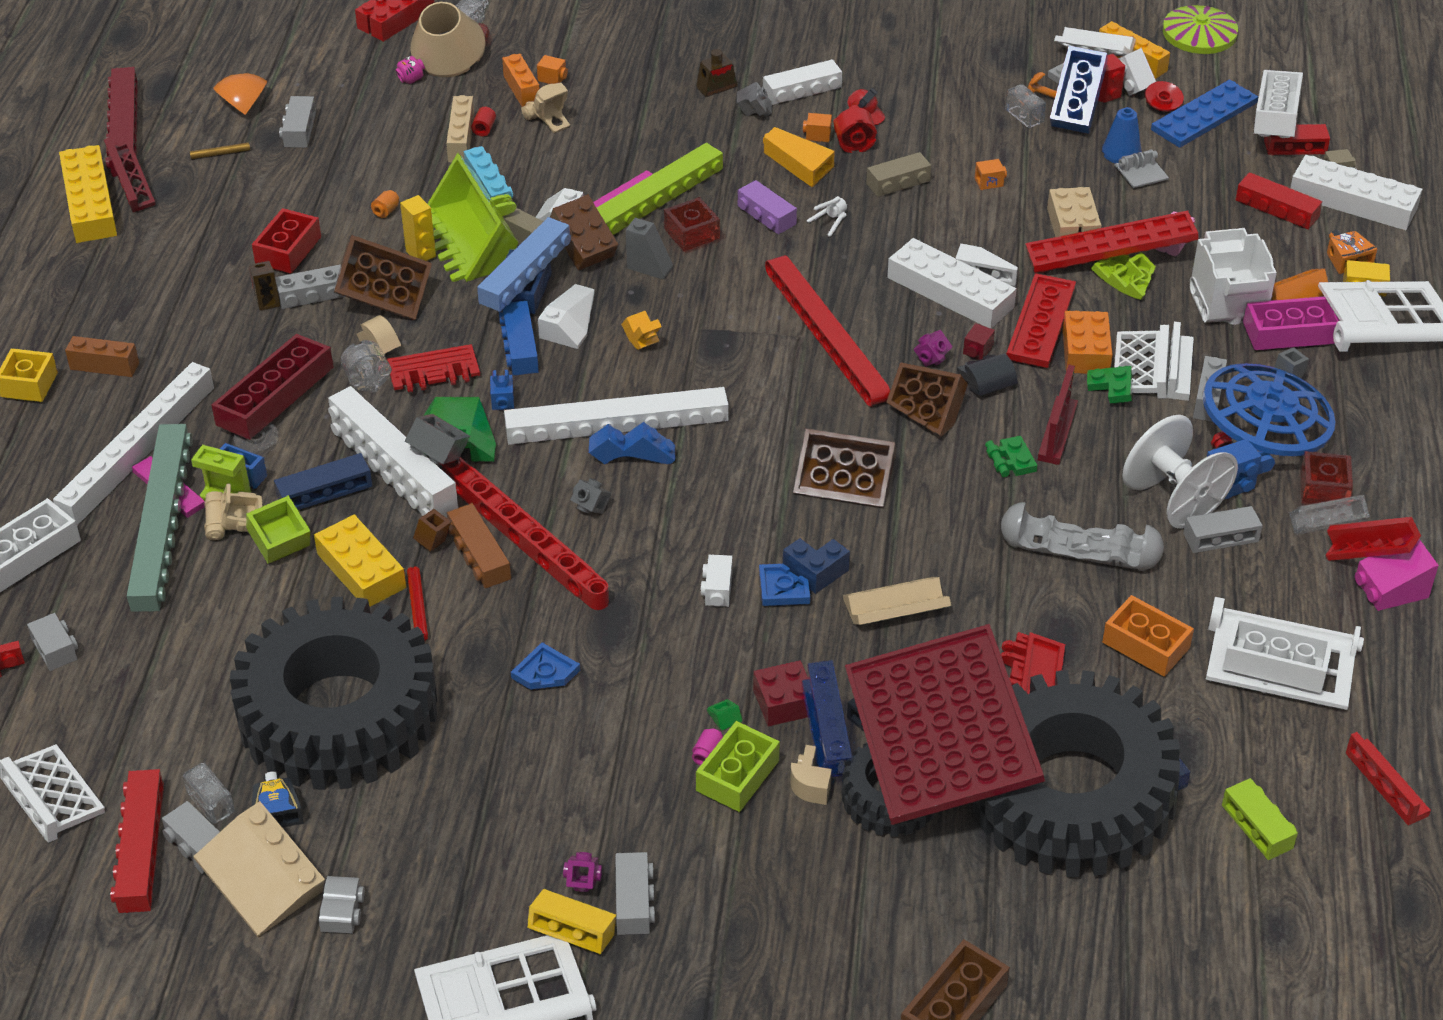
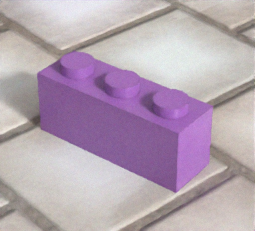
M755 180L738 190V206L775 233L780 234L796 225L797 208Z

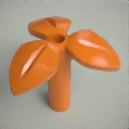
M1043 72L1035 74L1028 85L1026 96L1028 103L1033 105L1034 92L1054 99L1056 97L1057 91L1037 83L1045 75Z

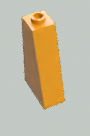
M776 127L769 133H766L763 138L764 153L811 187L815 186L834 167L835 151Z

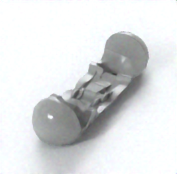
M1025 502L1012 505L1005 512L1001 521L1003 537L1011 547H1020L1026 550L1117 567L1138 569L1139 571L1151 569L1160 561L1164 551L1161 534L1154 527L1147 524L1143 535L1135 534L1131 528L1123 524H1117L1114 529L1109 530L1102 528L1083 530L1074 524L1060 523L1052 515H1048L1045 518L1032 517L1026 511ZM1035 535L1043 537L1040 544L1033 542Z

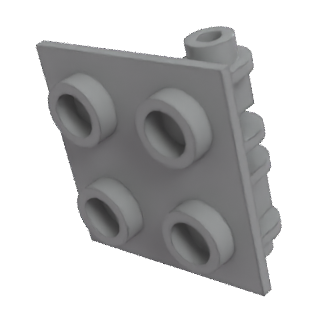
M1150 149L1143 153L1138 152V154L1122 156L1119 159V163L1115 164L1116 168L1133 188L1169 179L1155 162V158L1158 157L1156 150Z

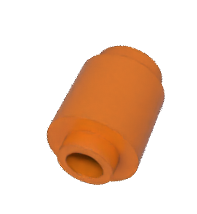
M392 190L384 191L371 203L373 213L380 218L387 217L398 206L399 196Z

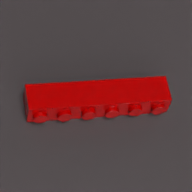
M160 769L129 771L128 781L123 783V794L126 798L125 802H121L123 823L118 825V835L121 838L120 844H116L118 865L113 867V877L116 884L115 887H111V902L116 903L118 913L151 911L164 789Z

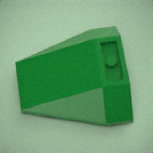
M435 397L424 415L434 414L470 435L465 448H470L472 461H494L496 442L480 398Z

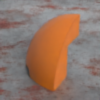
M249 73L236 74L222 79L213 89L246 115L264 89L267 80Z

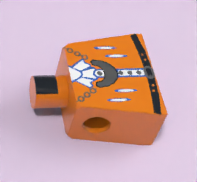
M1334 230L1330 233L1327 255L1339 274L1344 273L1347 260L1374 263L1377 248L1359 233L1352 231L1342 234L1339 230Z

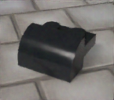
M1005 353L997 356L986 355L981 360L968 361L964 365L957 367V374H961L968 381L969 390L979 396L1018 384L1014 365Z

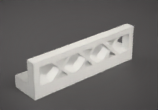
M1065 27L1063 36H1056L1054 41L1063 48L1073 46L1117 56H1125L1133 51L1136 39L1129 36Z
M1174 322L1170 344L1167 398L1189 401L1193 337L1181 336V322Z

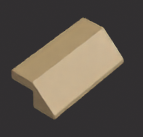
M929 577L843 595V600L854 624L858 625L951 606L950 597L942 595L939 577Z

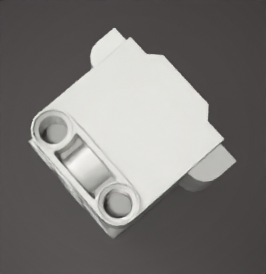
M1245 228L1205 232L1204 239H1198L1192 277L1190 278V291L1204 323L1225 321L1229 324L1237 325L1244 320L1247 303L1271 301L1277 272L1273 266V258L1264 240H1261L1258 234L1247 235Z

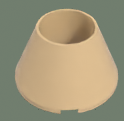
M436 2L427 6L422 11L411 40L410 48L411 55L417 60L421 59L423 62L424 70L427 74L437 77H453L470 70V66L476 61L479 62L483 56L486 43L483 30L476 21L451 3Z

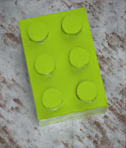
M736 721L697 769L696 791L740 812L779 762L780 741Z

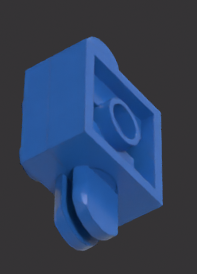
M1247 439L1207 452V457L1220 452L1230 453L1237 460V475L1229 493L1224 499L1255 489L1257 476L1270 471L1275 464V460L1270 454L1263 451L1258 452Z

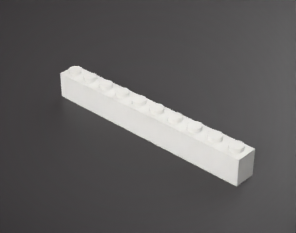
M192 362L53 498L54 504L74 519L78 525L132 471V467L141 462L155 448L159 425L179 424L214 389L210 369Z
M719 387L504 410L507 441L509 445L592 436L607 424L621 432H630L642 422L655 429L728 421V401L725 388Z

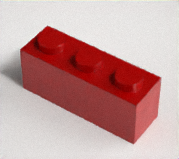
M1326 124L1296 125L1294 137L1281 138L1278 135H1270L1264 138L1268 155L1325 154L1328 151L1330 136Z

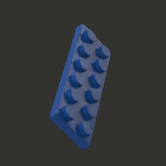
M1229 79L1152 123L1151 130L1181 148L1258 103V96Z

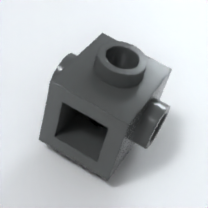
M591 478L589 481L580 479L573 488V495L570 500L578 504L576 508L583 512L589 513L591 511L603 514L612 493L601 488L602 483Z

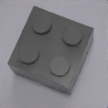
M429 414L416 417L405 442L410 444V448L413 451L425 453L430 456L429 459L432 462L442 465L459 460L470 435L436 415Z

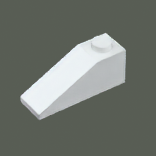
M960 244L956 256L957 260L1011 286L1016 285L1018 267L982 247Z

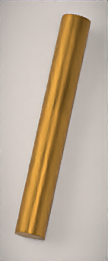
M249 143L202 149L190 151L191 159L249 151L250 146Z

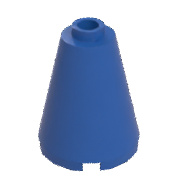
M1128 107L1117 112L1102 146L1104 157L1112 163H1119V159L1122 156L1142 152L1137 113Z

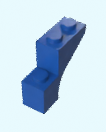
M645 422L639 424L626 435H623L620 430L607 424L589 437V453L604 464L623 456L664 464H671L675 461L674 443Z

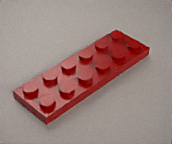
M1035 273L1006 353L1010 360L1046 368L1049 367L1063 326L1065 311H1068L1076 287V281Z

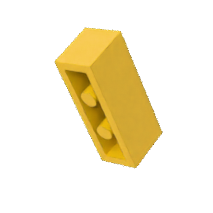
M419 195L400 202L406 252L410 256L425 261L436 257L431 207Z
M543 889L529 907L527 928L601 954L614 936L616 914Z

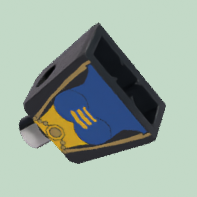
M268 772L264 775V782L253 785L251 807L260 801L282 828L304 824L301 806L289 778L279 779L277 772Z

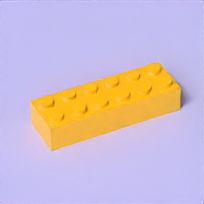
M86 146L84 148L67 149L59 152L76 243L117 236L100 146Z

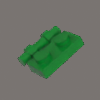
M1021 436L1002 439L999 446L995 445L992 440L985 443L986 453L990 459H993L994 467L1002 477H1007L1011 470L1015 476L1037 472L1038 465Z

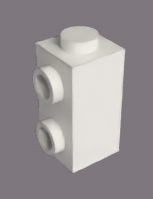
M709 555L708 564H703V578H706V581L701 582V595L705 596V605L729 607L732 556Z

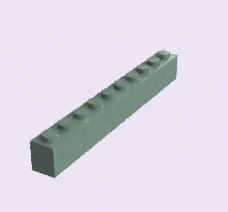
M160 424L158 427L127 591L131 612L160 611L161 601H165L166 592L164 584L168 583L169 580L167 567L172 563L170 550L175 546V536L173 533L174 530L178 529L177 513L181 512L179 496L184 495L183 479L187 477L185 465L189 463L190 453L188 448L193 443L192 434L188 433L186 424Z

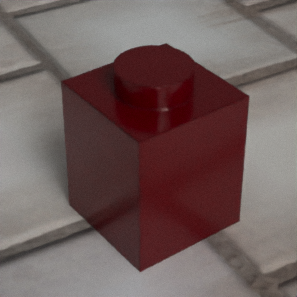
M975 323L964 338L963 354L978 360L983 359L994 345L995 330Z

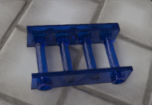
M833 660L808 663L810 679L802 680L801 684L813 746H816L817 766L832 769L831 777L841 776L845 767L844 760L852 759Z

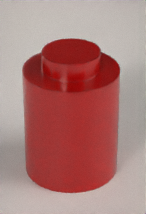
M489 107L479 108L471 125V129L476 135L487 136L490 133L496 119L494 110Z

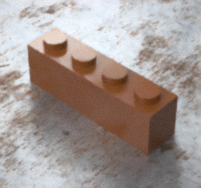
M473 503L447 512V519L451 521L448 534L449 536L453 535L457 549L463 551L466 564L472 566L476 581H481L486 589L511 580L510 563Z

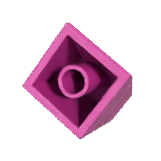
M1419 539L1410 553L1372 556L1361 560L1355 573V580L1367 594L1368 600L1380 611L1429 598L1439 565Z

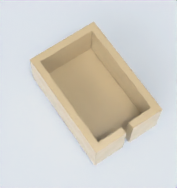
M1090 187L1049 190L1047 210L1055 237L1078 233L1079 227H1082L1081 232L1101 228V222Z

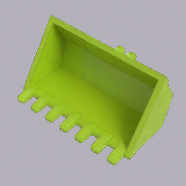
M459 153L453 159L429 200L428 205L431 207L433 228L436 229L434 230V240L441 238L440 241L435 243V250L447 248L446 251L438 254V259L444 261L453 258V261L444 265L445 271L459 269V271L450 275L451 281L455 282L465 279L468 282L490 275L506 259L509 250L517 248L518 241L502 217L512 212L514 213L516 204L511 201L512 199L509 194L490 197L476 173L466 164Z

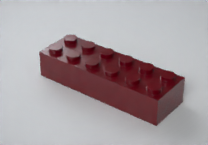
M295 334L211 405L215 425L249 440L252 439L334 368L331 347Z

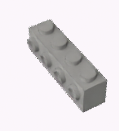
M340 265L275 277L281 308L285 309L345 297L334 293Z

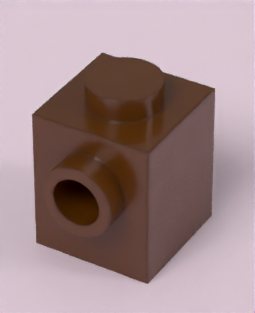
M432 509L419 518L413 539L429 551H432L445 542L451 521L437 510Z

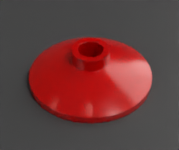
M1165 81L1150 84L1145 92L1147 102L1153 108L1160 111H1174L1182 105L1184 100L1182 91L1176 85Z

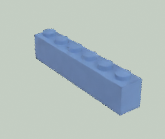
M548 217L477 287L479 304L499 312L506 305H509L512 299L518 293H521L523 288L530 281H533L535 276L542 269H545L547 264L557 257L565 246H568L571 241L569 225Z

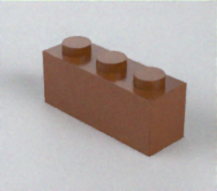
M73 336L65 349L70 370L132 377L139 365L135 343Z

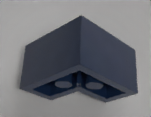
M801 538L783 549V564L790 568L791 573L808 579L809 590L815 594L849 571L850 551L834 539L818 550H815Z

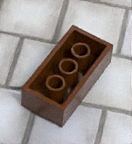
M963 939L901 1013V1020H980L1006 988L1010 967Z

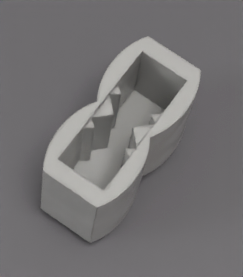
M327 876L319 915L321 932L353 933L355 925L360 924L361 910L358 909V905L364 901L365 888L360 886L359 878Z

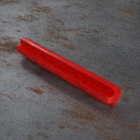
M416 566L413 568L409 567L407 569L413 625L414 628L419 627L424 634V641L428 639L420 569Z

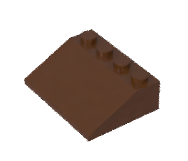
M351 235L342 258L334 293L415 321L432 263Z
M806 429L793 494L883 508L895 460V442Z

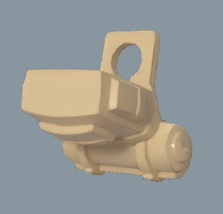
M562 83L543 86L537 91L534 102H526V105L521 107L524 118L531 120L539 117L548 125L553 133L568 128L570 124L562 114L568 90ZM552 117L560 119L562 121V125H553L551 122Z
M226 484L224 493L218 491L207 493L205 501L206 523L204 524L206 538L209 540H220L225 536V530L231 529L248 532L246 529V513L262 507V496L247 492L230 493V484Z

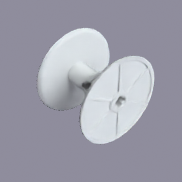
M1173 415L1153 425L1137 441L1126 459L1123 468V481L1132 490H1145L1158 484L1168 476L1169 482L1177 484L1168 502L1167 518L1173 527L1181 529L1185 527L1186 517L1212 513L1220 505L1235 481L1238 463L1232 454L1220 452L1204 458L1192 467L1190 460L1183 459L1192 441V423L1186 416Z

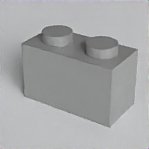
M55 613L27 624L31 639L49 671L77 660L75 650L78 649L77 642L73 635L68 636L69 630L65 621H59Z

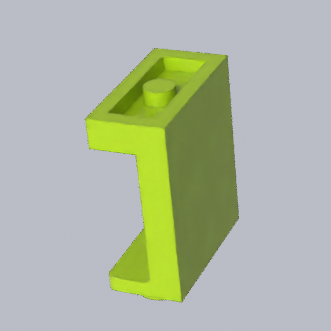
M206 445L200 447L191 461L193 467L200 468L203 472L205 488L201 492L200 497L204 501H206V494L209 492L218 491L224 493L226 484H230V493H251L243 455Z

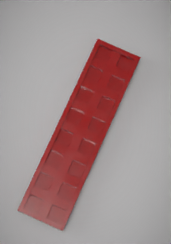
M1183 211L1026 243V251L1034 273L1045 272L1051 269L1085 264L1100 259L1105 260L1110 257L1125 256L1130 253L1149 251L1150 249L1169 247L1180 243H1189L1198 240V231L1189 212Z

